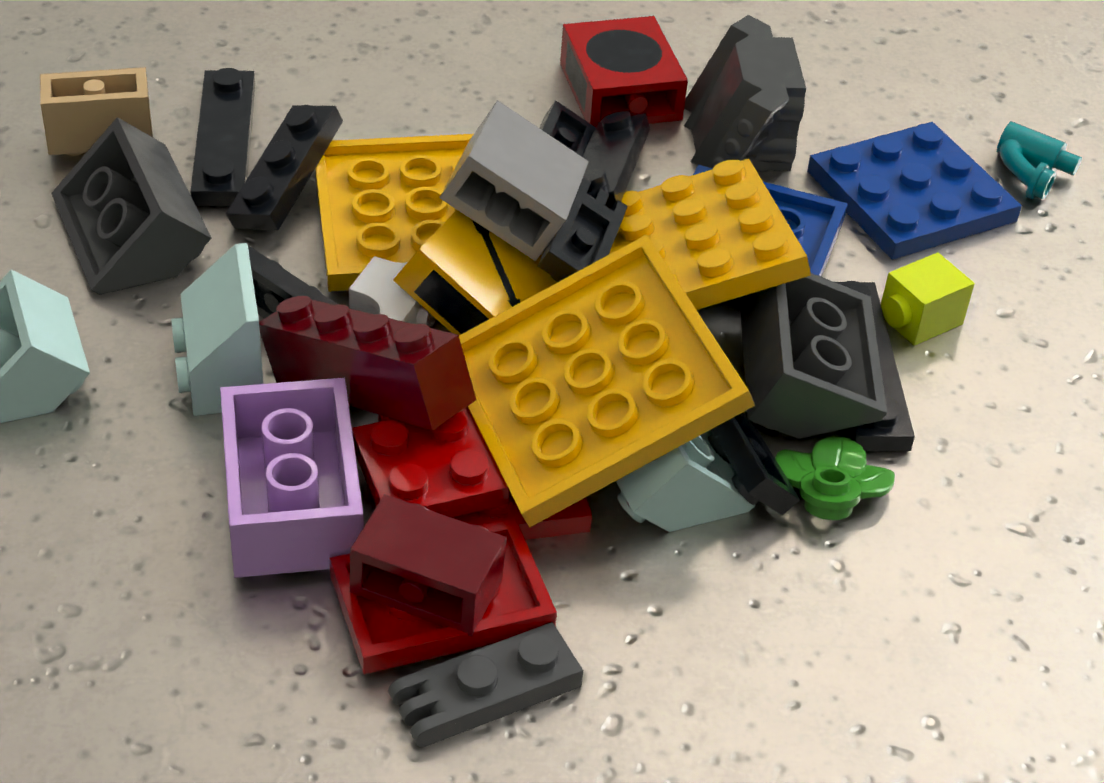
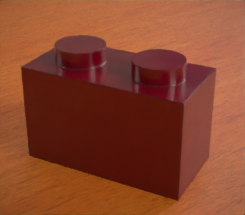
M384 494L350 549V593L407 612L435 624L463 631L472 637L474 630L502 581L507 537L491 532L482 526L468 524L431 511L420 504L408 503Z

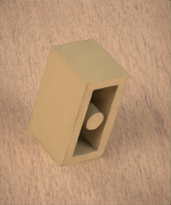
M146 67L40 74V105L49 155L67 154L77 156L85 154L117 117L153 137Z

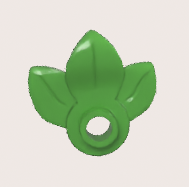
M845 437L824 438L815 444L812 453L784 449L776 454L775 459L790 484L800 489V495L805 500V509L811 515L821 519H844L852 514L853 507L861 499L882 497L888 494L894 486L895 473L886 468L866 465V452L863 447Z

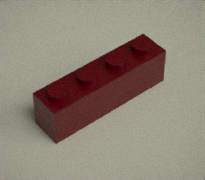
M295 296L278 304L276 312L259 322L260 335L276 383L345 378L349 406L432 431L476 401L460 338L457 334L433 329L426 324H412L391 319L384 314H370L350 309L346 305H333L312 300L308 296Z

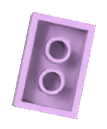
M345 378L220 387L234 578L330 569L329 558L349 554L352 545L364 528L363 507Z

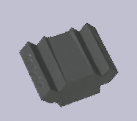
M750 15L730 26L685 100L684 109L691 112V115L684 126L691 130L696 150L690 162L697 166L702 165L713 168L723 161H742L749 158L757 172L791 171L796 155L797 136L804 113L806 85L793 38L773 37L769 25Z

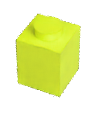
M937 252L888 273L881 301L884 319L915 346L963 325L975 283Z

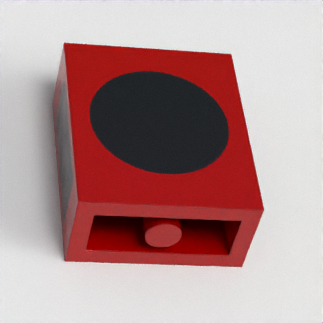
M655 16L563 24L560 65L582 115L587 122L596 127L602 118L620 111H628L631 116L646 113L649 124L683 121L688 79Z

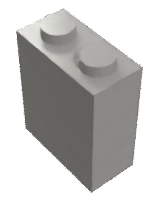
M497 100L468 142L440 199L536 261L566 222L589 161Z

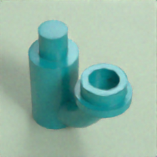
M1010 121L1005 127L997 146V153L1000 154L1005 166L1027 186L1026 197L1032 200L1035 197L1042 200L1047 197L1054 184L1057 169L1074 176L1082 161V157L1066 151L1067 143L1013 121Z

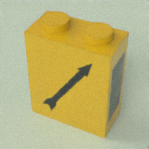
M457 209L419 248L393 279L395 283L451 333L457 335L467 332L557 283L550 274L538 267L542 254L534 261Z

